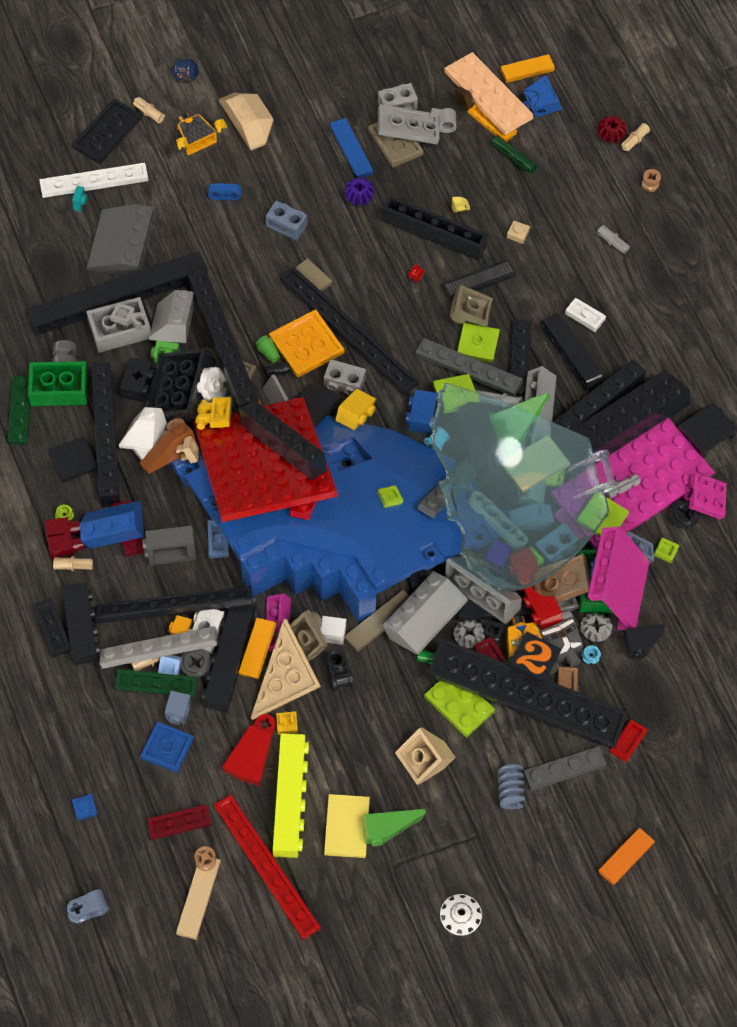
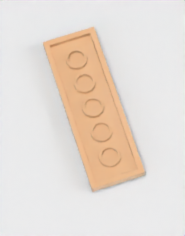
M473 52L445 67V73L458 87L471 92L474 104L504 135L533 119V113Z

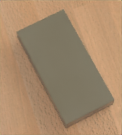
M308 258L295 267L321 292L332 284V280Z

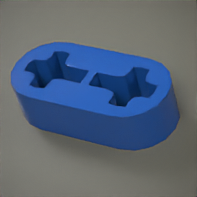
M214 183L208 187V197L213 200H239L242 196V188L237 184Z

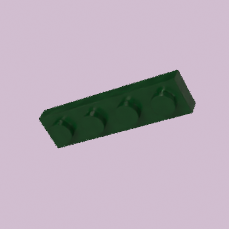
M13 376L8 444H28L30 417L29 376Z
M118 669L115 689L160 695H170L171 691H175L195 698L198 678L194 676Z

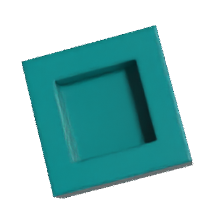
M82 186L76 187L72 199L75 211L81 212L82 206L86 205L87 195Z

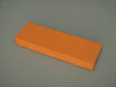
M639 828L599 869L598 873L614 886L648 851L655 841Z

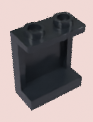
M711 403L678 426L679 431L703 459L706 458L708 451L727 438L733 439L737 432L735 423L729 420L724 415L723 410L714 403Z

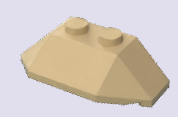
M232 93L220 98V104L250 151L266 145L273 124V117L258 94Z

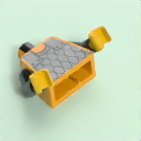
M183 113L179 117L180 123L177 124L178 130L175 132L174 143L179 150L184 147L189 156L216 143V131L220 133L222 128H227L224 119L213 122L198 114L190 117L187 113Z

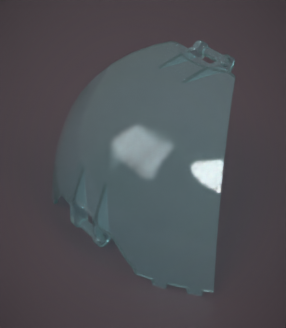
M445 383L443 390H439L436 398L438 405L435 416L431 417V444L446 470V479L439 481L438 484L439 488L442 489L446 503L447 519L456 521L463 535L461 553L459 554L466 561L467 564L465 565L472 572L477 573L484 579L486 584L499 591H516L538 584L565 566L591 539L609 513L605 492L618 488V484L612 474L608 460V450L593 453L590 440L586 436L507 403ZM601 460L607 481L603 484H600L595 462ZM524 486H530L529 488L525 489L524 491L522 490V488H523ZM450 491H452L457 510H455Z

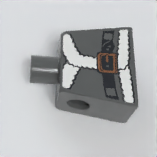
M573 617L539 632L543 640L562 649L556 660L557 663L567 660L570 667H575L581 663L577 654L582 652L583 642Z

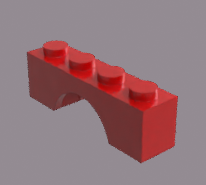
M530 548L508 557V572L510 576L514 575L516 588L519 592L522 591L524 595L523 601L525 606L531 608L533 612L531 617L535 625L539 624L542 630L562 622L563 613L555 597L540 595L531 586L533 578L538 574V564Z

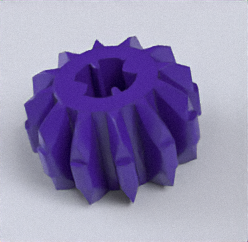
M358 176L356 180L351 178L350 182H346L344 195L347 197L348 202H352L353 206L359 204L361 207L362 203L368 205L369 201H372L374 186H372L371 181H367L366 177L360 179Z

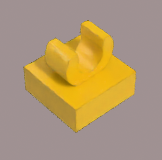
M296 712L276 713L278 735H281V733H298Z

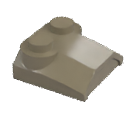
M460 285L453 298L450 316L455 322L460 324L468 321L487 327L493 298Z
M310 610L303 612L290 624L308 662L327 647L320 630L322 619L318 613L310 612Z

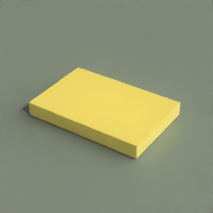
M329 794L324 855L366 858L362 819L365 814H369L370 797Z

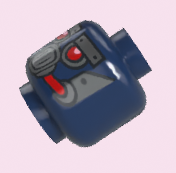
M179 59L175 62V66L172 67V74L174 77L176 76L179 82L194 81L199 75V67L193 59Z

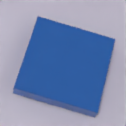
M157 721L140 758L178 773L194 740V736Z

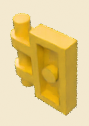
M212 398V403L201 400L197 408L199 413L196 417L197 428L202 430L207 423H210L211 428L230 427L232 398Z

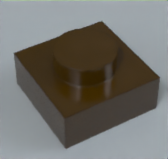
M462 87L455 89L460 106L468 110L474 107L472 102L473 96L469 90Z

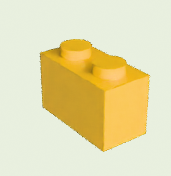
M356 389L339 406L335 421L355 431L359 425L362 426L368 416L371 417L376 409L374 406L376 398Z

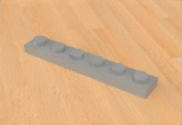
M213 626L104 648L100 651V665L103 669L217 646V630Z

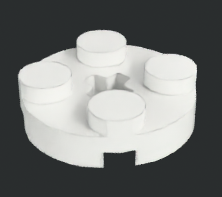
M217 367L203 369L200 382L197 383V390L199 393H202L204 400L208 403H212V398L226 397L227 388L223 387V382H226L223 372Z

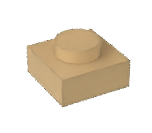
M513 221L507 233V238L523 244L530 231V226Z

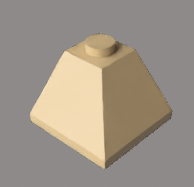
M422 727L395 752L417 785L442 771L456 758L445 741Z

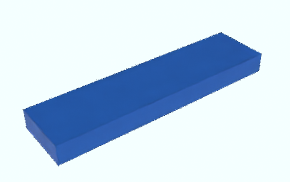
M344 118L330 123V129L356 178L358 176L363 178L372 175L373 169L347 119Z

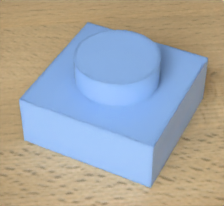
M174 655L161 657L158 673L179 675L182 657Z

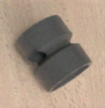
M67 340L55 342L53 344L52 362L76 361L77 345Z

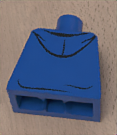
M547 76L542 77L523 91L526 101L522 103L529 110H532L537 118L562 109Z

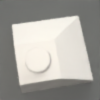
M145 407L131 422L119 443V448L150 451L160 440L167 427L162 408Z

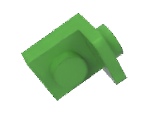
M157 341L156 346L152 347L151 358L154 359V364L156 365L159 354L179 352V343Z

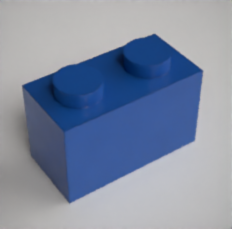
M415 389L414 396H410L409 407H412L411 412H407L406 423H409L408 431L431 434L437 393Z

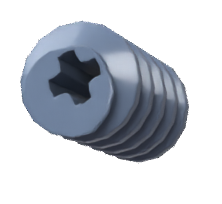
M507 764L498 770L499 791L501 792L499 794L501 799L500 806L504 809H520L524 806L520 802L525 801V797L519 795L525 792V789L519 788L524 785V781L518 780L524 777L523 773L518 772L523 770L522 765Z

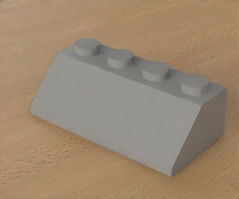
M460 556L446 560L445 577L467 598L503 623L507 624L521 609L522 598L516 592H511L500 581H495L485 571L476 568L469 560H465Z
M433 571L383 626L390 640L418 655L462 608L468 599L448 578Z

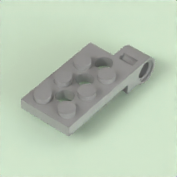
M381 104L378 107V135L438 144L439 132L451 133L457 127L456 112L451 108H432L429 113Z

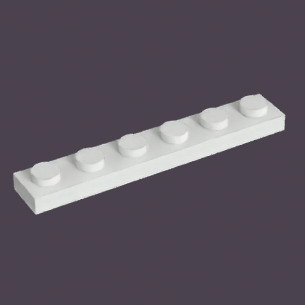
M145 163L40 179L42 196L45 198L75 193L77 186H82L84 191L145 182L148 181Z

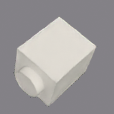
M323 616L320 630L326 643L343 645L346 619Z

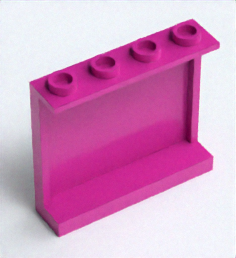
M604 527L601 533L588 598L591 601L602 600L619 618L617 630L636 628L650 561L621 527Z

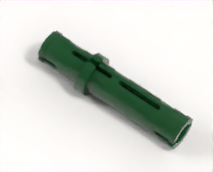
M499 135L493 138L491 144L511 158L515 165L521 166L529 174L535 172L537 164L529 160L526 154L520 153Z

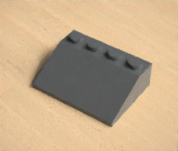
M133 204L102 209L86 269L122 276L142 270L155 220L154 208L152 206Z

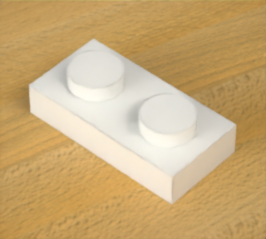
M577 298L572 301L565 311L567 316L594 332L598 330L606 319L604 314Z

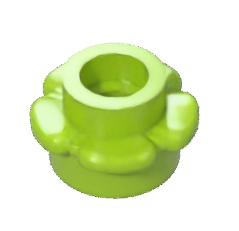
M60 505L56 510L55 518L68 517V520H72L74 517L72 508L68 505Z

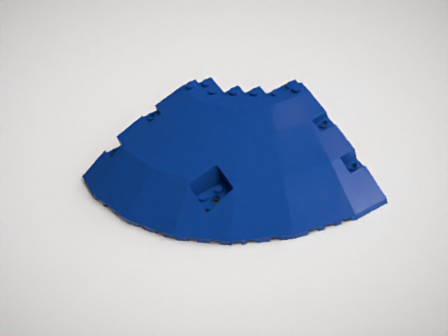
M328 415L315 428L320 445L325 453L338 497L318 501L309 520L290 516L291 507L222 522L218 507L212 505L216 503L195 429L192 432L200 449L198 462L191 464L188 459L182 461L180 457L169 463L186 487L190 486L210 518L221 529L222 534L241 562L242 583L244 586L252 587V598L286 580L295 595L310 587L314 588L321 601L339 593L358 623L364 621L376 611V594L410 577L411 574L422 569L429 570L448 558L469 550L472 554H477L491 547L493 541L497 543L504 542L467 504V500L473 492H480L486 497L482 484L475 478L435 518L418 510L419 503L458 464L451 458L404 435L382 427L363 424L362 426L359 425L354 431L335 421L336 417ZM344 460H348L352 464L349 467H344L341 463ZM188 469L192 470V472L187 473L185 471ZM396 485L403 498V503L384 508L377 495L378 489ZM499 510L507 517L509 510ZM487 512L489 516L494 517L491 513ZM500 525L502 529L508 531L504 526ZM433 553L434 556L429 557L427 554Z

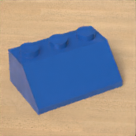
M141 501L86 513L80 522L81 542L89 549H94L144 537Z

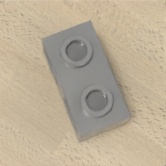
M411 83L378 91V104L417 110L418 98Z
M330 359L324 376V387L350 396L356 389L362 390L366 379V369Z

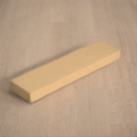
M216 859V864L210 871H201L198 867L196 868L176 935L197 940L221 860Z

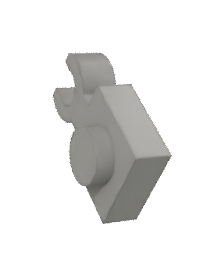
M118 302L110 319L127 327L129 323H133L136 328H141L142 323L137 320H145L146 316L141 312L135 313V308Z

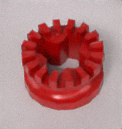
M418 264L412 267V272L410 271L408 276L410 279L413 278L416 283L425 272V269L419 268Z

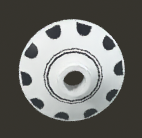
M457 894L449 897L443 903L440 910V919L447 931L463 936L474 932L478 928L482 919V912L475 899L468 895ZM458 910H464L465 914L461 916L457 912Z

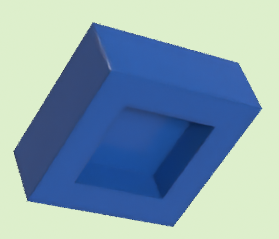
M92 794L72 799L78 821L97 815Z

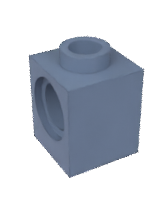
M171 691L164 712L165 719L175 725L185 724L191 706V696Z

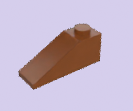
M184 422L167 430L142 459L140 466L150 474L180 458L184 452L177 453L176 449L178 445L184 443V438L192 436L196 443L192 430Z

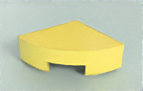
M452 197L451 208L454 213L470 209L467 199Z

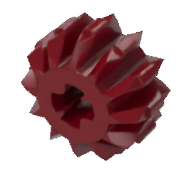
M614 114L611 117L606 115L604 119L599 121L597 126L599 138H603L604 142L609 141L610 144L613 142L618 144L620 140L625 138V133H627L625 120H621L620 116L614 117Z

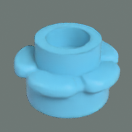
M589 645L582 650L581 656L585 663L596 664L599 661V657H601V652L596 646Z

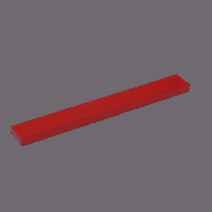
M230 794L215 803V810L302 940L320 930V925L233 796Z

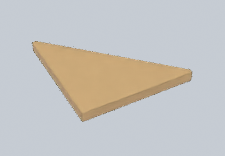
M287 619L283 620L250 718L251 721L321 687Z

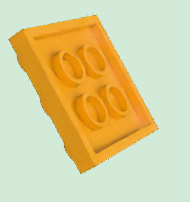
M316 309L269 333V338H272L276 349L288 363V366L297 378L329 362L330 359L333 360L345 353V349Z

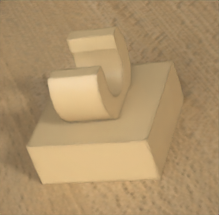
M192 436L184 438L183 444L177 446L176 452H184L181 454V460L188 459L192 464L198 462L200 449Z

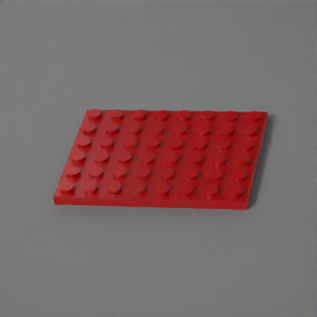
M304 397L263 406L323 452ZM238 411L231 413L230 427L211 428L210 423H207L205 428L200 430L197 428L196 421H193L222 522L338 497L327 461V472L313 480L309 479L243 428Z

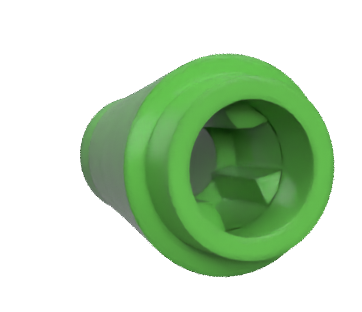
M267 335L261 337L255 343L256 349L272 364L281 358L272 338H269Z

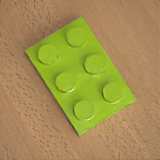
M439 681L424 694V698L466 738L495 712V709L483 697L443 681Z

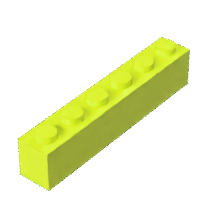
M281 733L273 857L298 858V851L303 850V839H299L300 831H304V819L300 818L301 812H305V799H302V792H306L307 780H303V773H307L308 761H304V754L309 753V742H305V735Z

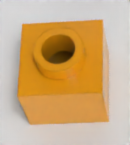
M177 615L175 621H171L168 632L171 635L188 632L189 629H193L192 619Z

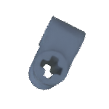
M101 889L91 891L84 896L70 901L67 905L70 921L77 924L103 915L109 910ZM74 909H78V911H80V913H79V914H76V912L74 911Z

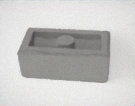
M271 375L263 387V391L270 404L289 400L277 377Z

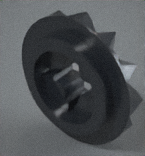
M681 500L672 505L670 519L680 529L683 527L689 529L698 523L700 512L690 509L689 501ZM689 512L688 518H680L682 513Z

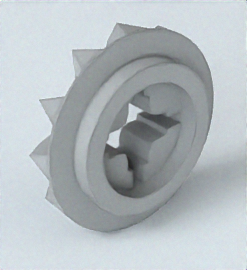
M595 611L592 614H587L582 619L581 632L588 640L600 642L610 636L612 625L610 618H607L604 613L599 614ZM595 621H597L598 625L601 626L599 627L598 633L597 630H595V627H592Z
M474 619L458 622L454 628V639L463 647L474 648V645L484 641L485 629H483L481 623L475 622ZM466 630H474L473 636L470 634L466 635Z

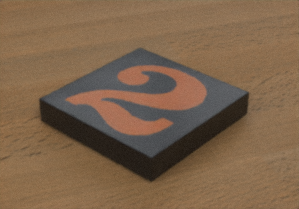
M526 631L508 666L544 684L562 649Z

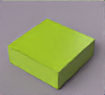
M396 485L378 489L377 495L384 508L403 503V498Z
M661 538L654 556L672 563L679 545Z

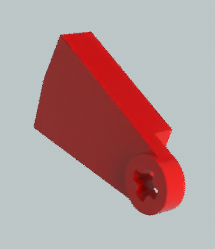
M262 714L252 726H249L222 766L223 772L241 781L258 786L261 785L276 727L275 719L271 715ZM269 721L270 727L263 729L260 723Z

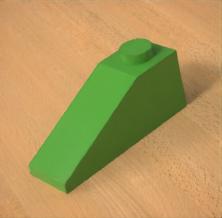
M426 810L365 814L362 819L365 844H371L372 846L383 845L422 820Z

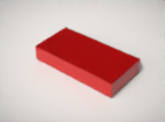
M630 719L620 734L616 747L611 748L609 753L627 763L648 729Z

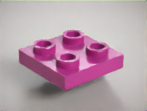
M697 472L691 474L690 484L685 489L686 493L684 494V499L689 501V508L720 520L723 519L726 508V483Z

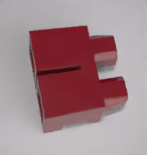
M68 517L45 520L52 561L54 557L75 556V551L84 549L81 537L72 538L71 536L72 534L80 533V521H69Z

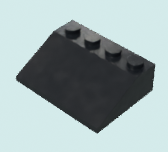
M206 348L159 354L145 407L162 408L167 423L172 419L181 418L186 425H194L193 421H196V417L199 415L197 412L198 405L201 400H204L202 393H199L197 390V383L200 382L203 369L208 367L214 368L217 360Z

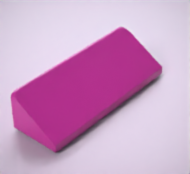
M284 593L267 596L265 620L276 623L274 632L279 635L283 620L287 619L288 623L290 621L291 599ZM274 635L272 636L268 651H273L277 638Z

